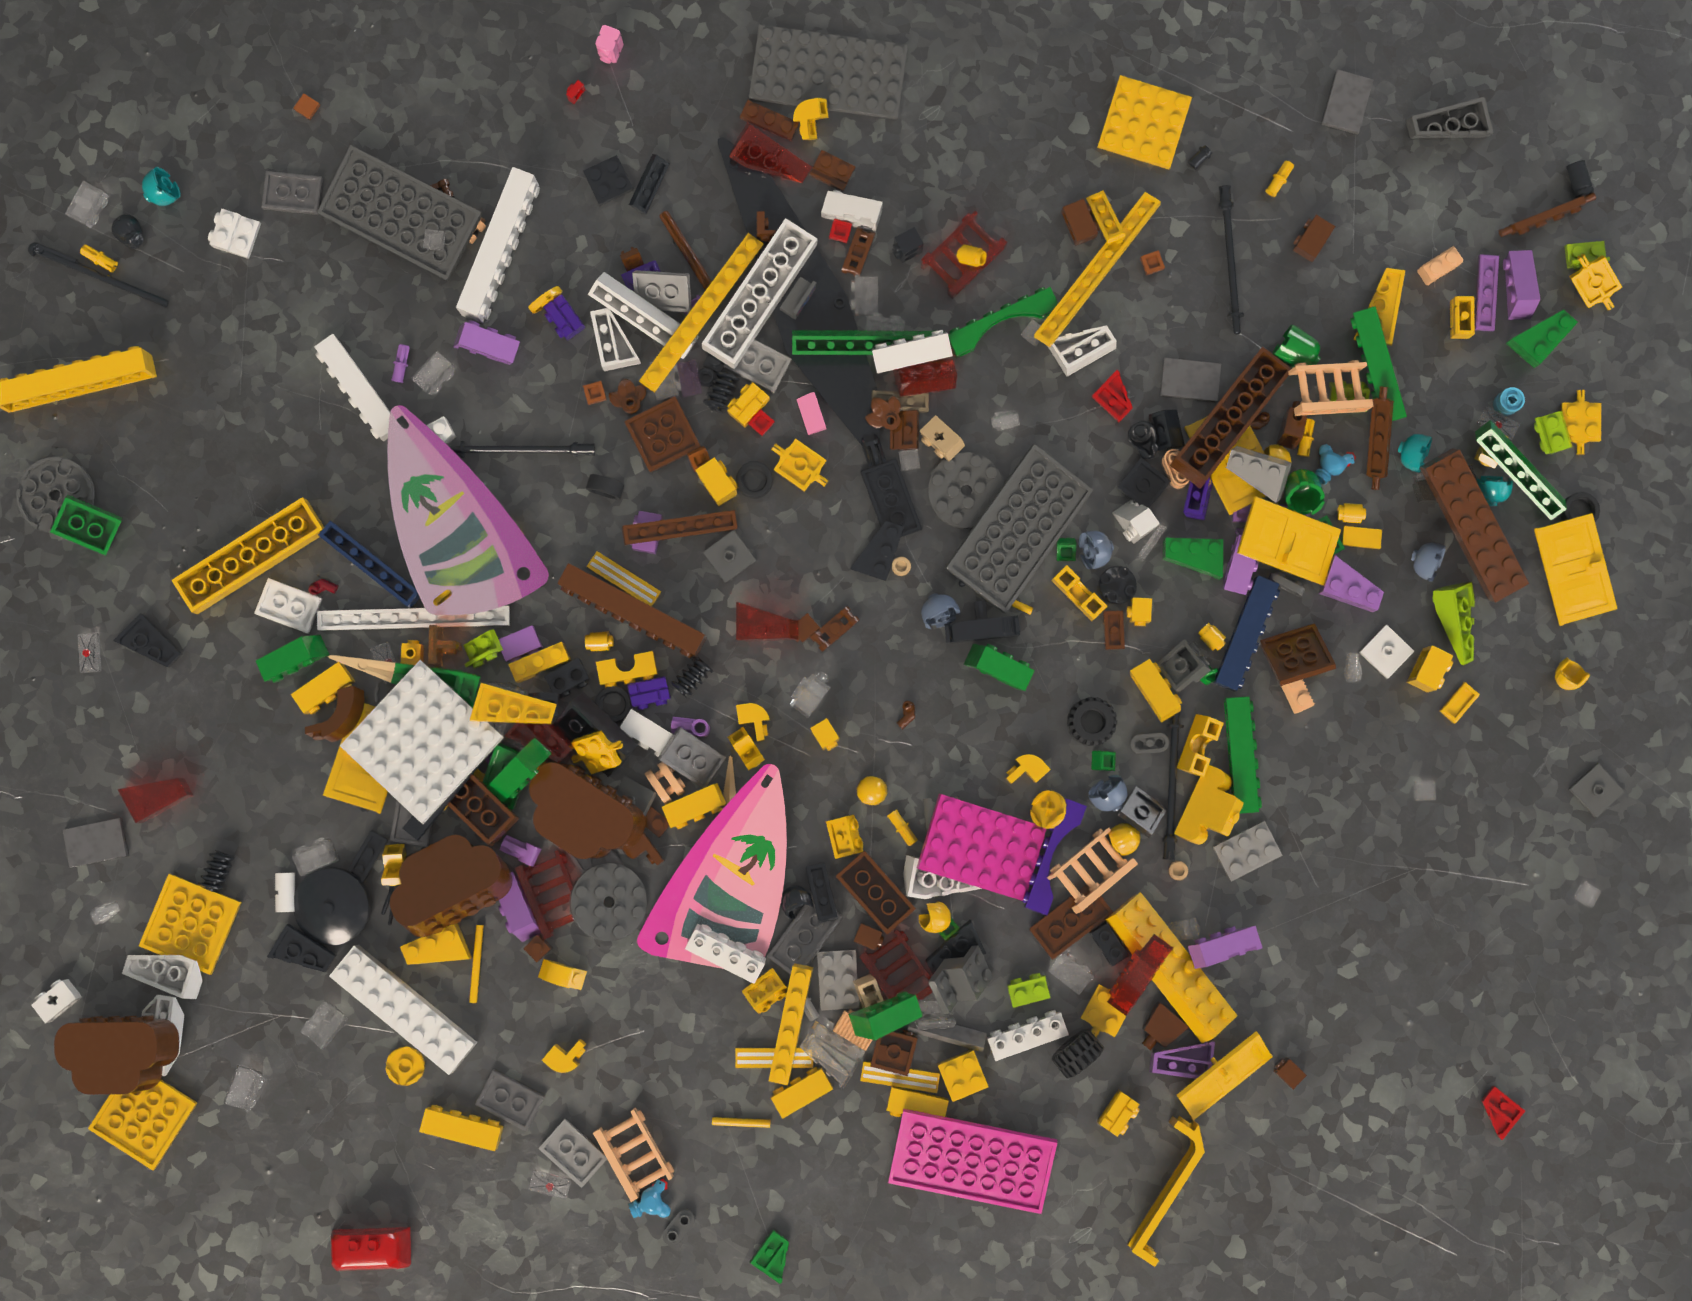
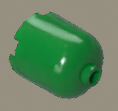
M1291 324L1282 335L1285 338L1281 345L1277 343L1272 354L1291 368H1294L1298 363L1317 365L1321 358L1318 356L1320 352L1319 342L1299 327Z
M1299 469L1288 475L1284 488L1288 509L1300 514L1311 513L1312 515L1321 510L1325 502V495L1317 475L1307 469Z

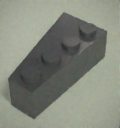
M1485 97L1414 115L1405 120L1410 139L1483 138L1494 134Z

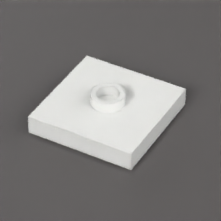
M1385 625L1359 653L1388 679L1414 650L1388 625Z

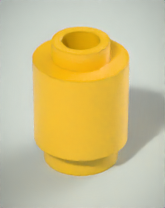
M964 244L958 249L957 258L959 263L975 267L985 264L987 254L982 248Z
M1343 503V505H1338L1337 520L1348 523H1361L1362 520H1365L1366 508H1363L1362 504Z
M1207 623L1198 632L1201 636L1200 639L1212 651L1214 649L1219 651L1226 644L1224 641L1226 637L1210 623Z
M609 631L590 632L589 635H585L586 650H591V652L610 651V648L614 646L613 635H610Z

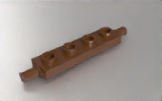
M1592 192L1588 195L1580 196L1577 199L1513 225L1510 224L1508 227L1499 229V235L1501 237L1510 233L1511 235L1516 233L1522 235L1529 232L1531 227L1536 226V228H1540L1546 225L1547 221L1551 219L1554 221L1560 220L1565 217L1564 214L1566 213L1575 214L1582 210L1581 207L1596 200V195Z
M1380 386L1379 398L1373 399L1374 407H1372L1366 475L1372 478V490H1380V479L1388 475L1394 401L1387 398L1388 387Z

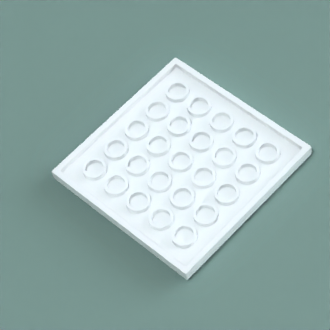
M419 660L344 740L340 747L417 820L424 824L504 737L488 722L470 721L473 708L426 664Z

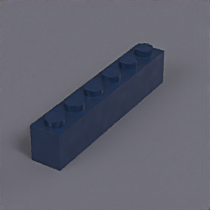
M329 521L318 534L319 537L407 607L413 608L420 599L416 588L334 522Z
M1261 576L1254 578L1252 588L1248 593L1215 676L1214 684L1233 692L1237 691L1238 688H1242L1245 682L1243 675L1245 671H1249L1252 664L1250 657L1252 653H1256L1259 646L1257 642L1259 635L1262 636L1266 629V625H1264L1266 617L1269 618L1272 614L1273 607H1271V604L1279 596L1278 583Z

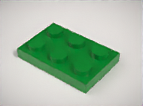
M498 743L494 748L482 782L488 786L519 751ZM519 788L517 789L519 793L512 800L508 798L504 802L511 810L515 808L521 790Z

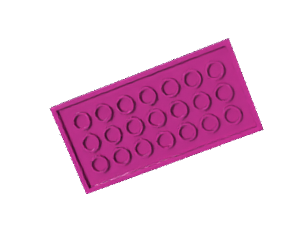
M903 1109L888 1183L1042 1214L1056 1152L1057 1139Z

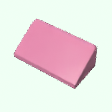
M815 392L796 399L808 435L826 430Z

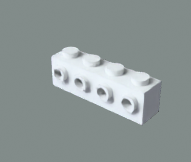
M943 330L931 332L932 335L924 337V334L913 336V340L906 341L903 338L895 340L892 345L887 346L886 343L875 345L872 353L877 373L953 356L948 333H943Z
M697 924L685 949L755 984L765 965L766 958L759 951L747 949L746 945L741 942L735 943L729 940V937L723 933L717 934L711 931L712 929L707 925Z
M1051 1010L1044 1013L1045 1017L1038 1019L1035 1016L1027 1019L1025 1024L1019 1025V1023L1009 1025L1006 1031L1001 1032L998 1029L990 1032L987 1040L994 1060L998 1061L1068 1036L1069 1034L1061 1012Z

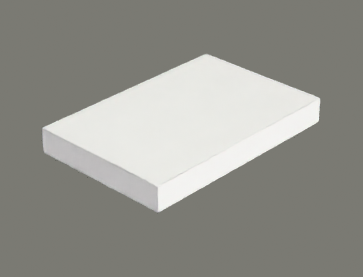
M268 578L254 614L309 634L323 598Z

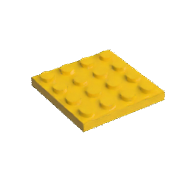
M1120 75L1097 148L1169 170L1192 97Z
M168 874L139 947L159 955H183L197 961L201 972L212 975L242 902L223 894L206 890L198 884L173 874Z
M160 1080L154 1088L129 1094H110L88 1129L149 1169L155 1170L197 1105V1102L163 1080Z

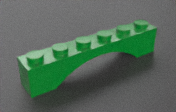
M1045 287L1039 288L1030 297L1024 295L1017 299L1018 302L1015 304L1007 303L1000 307L1001 310L995 313L990 311L984 314V318L978 321L973 319L967 322V326L961 329L956 327L950 330L948 337L955 358H960L974 351L981 337L991 327L1001 321L1015 317L1043 319L1049 316L1058 304L1051 287L1047 289Z

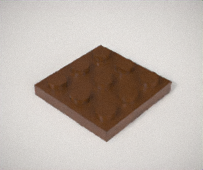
M675 396L624 421L650 473L701 447Z
M1315 623L1260 640V646L1280 686L1336 669V664Z

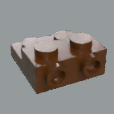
M903 1030V1033L893 1031L877 1039L870 1067L908 1076L918 1038L914 1036L913 1032Z

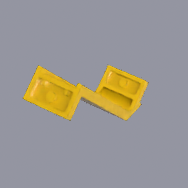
M1172 1116L1169 1123L1189 1137V1149L1127 1244L1131 1247V1251L1154 1267L1159 1262V1259L1156 1257L1157 1253L1146 1243L1205 1153L1199 1124L1194 1120L1189 1123L1181 1116L1178 1118Z

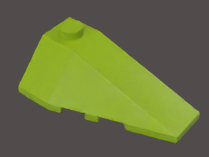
M1472 582L1444 586L1434 590L1432 599L1435 604V610L1460 664L1466 665L1474 661V637L1471 634L1474 618H1471V607H1475Z

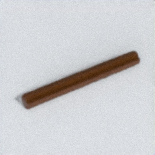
M668 211L662 212L659 215L660 219L706 291L712 283L710 277Z

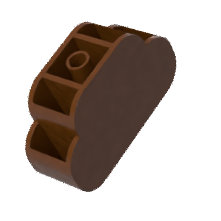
M551 762L538 768L539 772L530 782L529 792L534 803L538 805L533 815V823L540 835L578 859L602 858L611 849H627L638 842L644 832L646 821L641 809L632 804L633 800L625 795H618L615 788L610 785L604 786L600 783L601 779L594 775H587L585 773L586 770L579 765L573 766L571 764Z
M450 835L404 860L399 871L402 884L393 891L390 897V908L396 921L417 937H427L442 932L449 925L458 924L461 919L477 914L484 907L494 905L496 901L502 899L510 891L512 875L507 864L490 847L484 845L474 847L465 837Z
M133 1015L125 1017L92 1016L91 1018H79V1022L67 1023L59 1028L55 1035L54 1053L58 1064L62 1068L71 1071L73 1084L81 1093L88 1095L129 1094L152 1089L160 1082L163 1066L171 1064L179 1053V1033L171 1021L167 1019H154V1015L142 1017Z

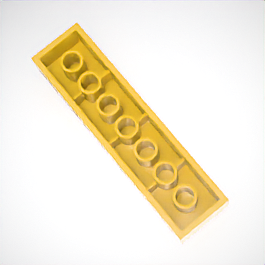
M133 346L129 347L128 351H112L107 356L96 355L90 357V360L87 361L75 360L71 362L72 364L66 366L59 364L53 366V369H38L29 375L22 373L12 379L1 378L0 409L10 413L157 377L153 357L141 347Z
M302 497L172 579V582L190 611L199 614L319 538L318 534L323 530L324 525L308 500Z
M1141 892L1129 898L1105 919L1201 1043L1214 1039L1238 1016L1202 969H1195L1191 955Z

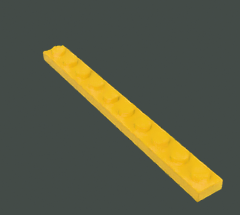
M1146 192L1141 196L1120 223L1125 237L1110 244L1106 242L1036 331L1034 338L1049 347L1052 346L1161 205V201Z
M750 233L746 235L641 377L640 383L654 393L657 391L764 244Z

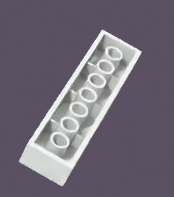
M512 167L456 306L460 314L466 318L483 324L484 320H487L490 316L491 309L489 308L491 303L496 301L498 296L497 288L504 281L505 274L503 273L505 268L511 264V253L518 246L519 239L517 238L519 233H522L525 229L526 222L524 221L526 216L531 214L533 208L532 201L534 198H537L540 191L539 184L533 174Z
M785 218L702 342V349L735 369L817 246V238Z
M354 945L329 975V977L448 1075L456 1070L477 1044V1041L360 945Z

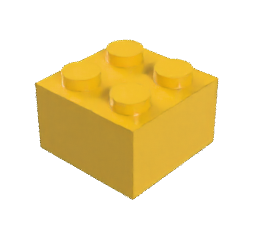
M714 457L695 470L718 507L738 495L736 491L738 488L737 483L732 476L728 477L726 475L727 469L721 460L717 462Z
M1433 645L1423 648L1407 683L1425 692L1436 691L1437 688L1440 689L1445 681L1443 678L1445 672H1448L1453 665V661H1451L1453 655Z
M973 1049L937 1063L952 1102L988 1088Z

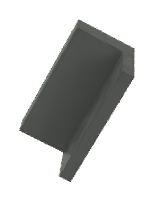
M800 277L781 305L780 310L796 320L816 290L817 283L813 281L811 284Z

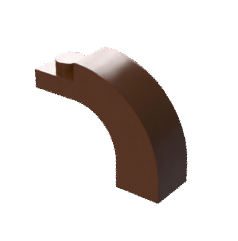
M355 686L338 689L337 706L333 715L325 722L306 726L305 734L314 740L326 739L332 743L344 738L354 729L362 715L364 691Z

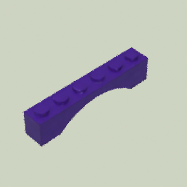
M1064 798L1066 802L1065 817L1058 826L1049 829L1051 834L1049 838H1045L1042 848L1045 849L1042 856H1038L1035 865L1038 867L1036 874L1032 873L1029 882L1032 886L1029 892L1026 891L1022 901L1025 903V908L1044 915H1048L1054 898L1050 887V880L1047 878L1049 876L1052 855L1062 838L1073 828L1081 824L1087 807Z

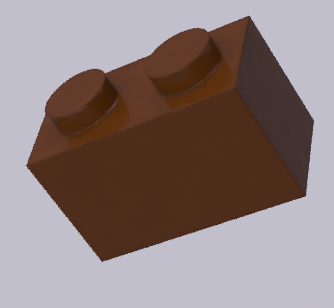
M1081 199L1062 207L1061 213L1075 246L1097 237L1099 226L1090 215L1092 210L1089 203H1085V200Z
M1315 215L1313 219L1309 218L1303 227L1306 229L1304 234H1299L1293 243L1296 245L1293 251L1313 262L1336 226L1318 215Z

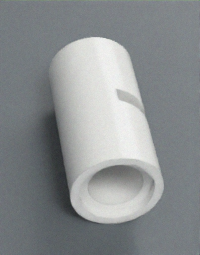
M275 873V891H278V894L275 895V912H295V873Z

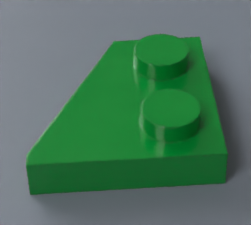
M772 1229L751 1258L750 1264L781 1284L789 1241Z

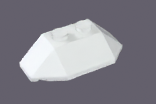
M156 995L143 1009L142 1016L154 1015V1019H167L176 1026L179 1033L178 1057L181 1047L184 1013L176 997ZM176 1059L171 1064L163 1066L162 1076L167 1075Z

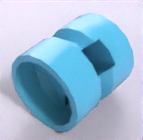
M1515 387L1503 390L1494 398V410L1501 416L1514 414L1523 407L1525 403L1524 394Z

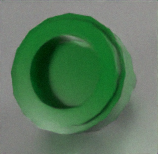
M1208 665L1211 671L1200 681L1205 685L1214 682L1215 673L1218 672V668L1212 669Z

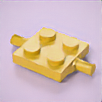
M1581 254V257L1578 256L1577 259L1582 267L1569 276L1588 308L1603 302L1606 309L1611 310L1610 307L1614 308V304L1610 297L1614 292L1622 288L1619 280L1605 256L1602 255L1596 260L1589 262L1585 254Z
M1577 390V401L1561 403V411L1570 440L1577 444L1576 455H1585V443L1601 441V403L1585 401V390Z
M796 438L785 450L777 444L771 449L780 455L779 462L773 470L805 492L814 481H817L823 487L828 483L829 480L820 475L821 469L827 460Z
M602 730L576 738L571 743L578 753L572 755L573 763L583 761L591 774L617 767L622 762L616 750L621 749L623 743L621 741L612 743L606 738Z
M1118 980L1114 990L1107 989L1098 984L1080 1017L1090 1023L1093 1027L1091 1032L1096 1038L1100 1031L1115 1037L1133 1005L1131 1001L1125 999L1120 994L1126 984L1121 980Z

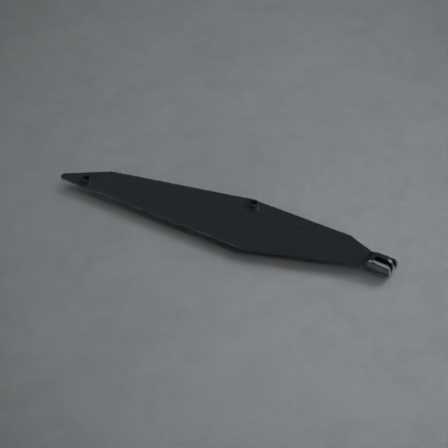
M719 138L718 146L747 234L750 233L757 239V211H765V218H768V229L765 230H776L777 232L785 218L805 230L766 167L727 139ZM731 161H737V164L732 165ZM761 241L764 245L755 256L756 262L769 242ZM815 247L774 309L773 314L786 353L861 444L868 467H871L872 462L868 449H870L875 465L879 464L876 446L882 462L887 461L879 440L880 428L871 426L865 419L868 414L873 413L871 407L872 391L878 390L867 356L792 355V330H858L845 291L817 247ZM800 277L811 284L815 281L817 283L816 290L796 320L780 310L781 305ZM841 301L843 305L838 306L836 302Z

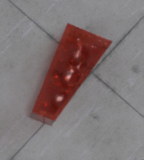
M1154 934L1141 951L1137 949L1131 957L1133 962L1129 961L1123 969L1126 973L1122 972L1116 980L1118 985L1114 984L1109 991L1111 996L1107 1002L1127 1016L1173 947Z

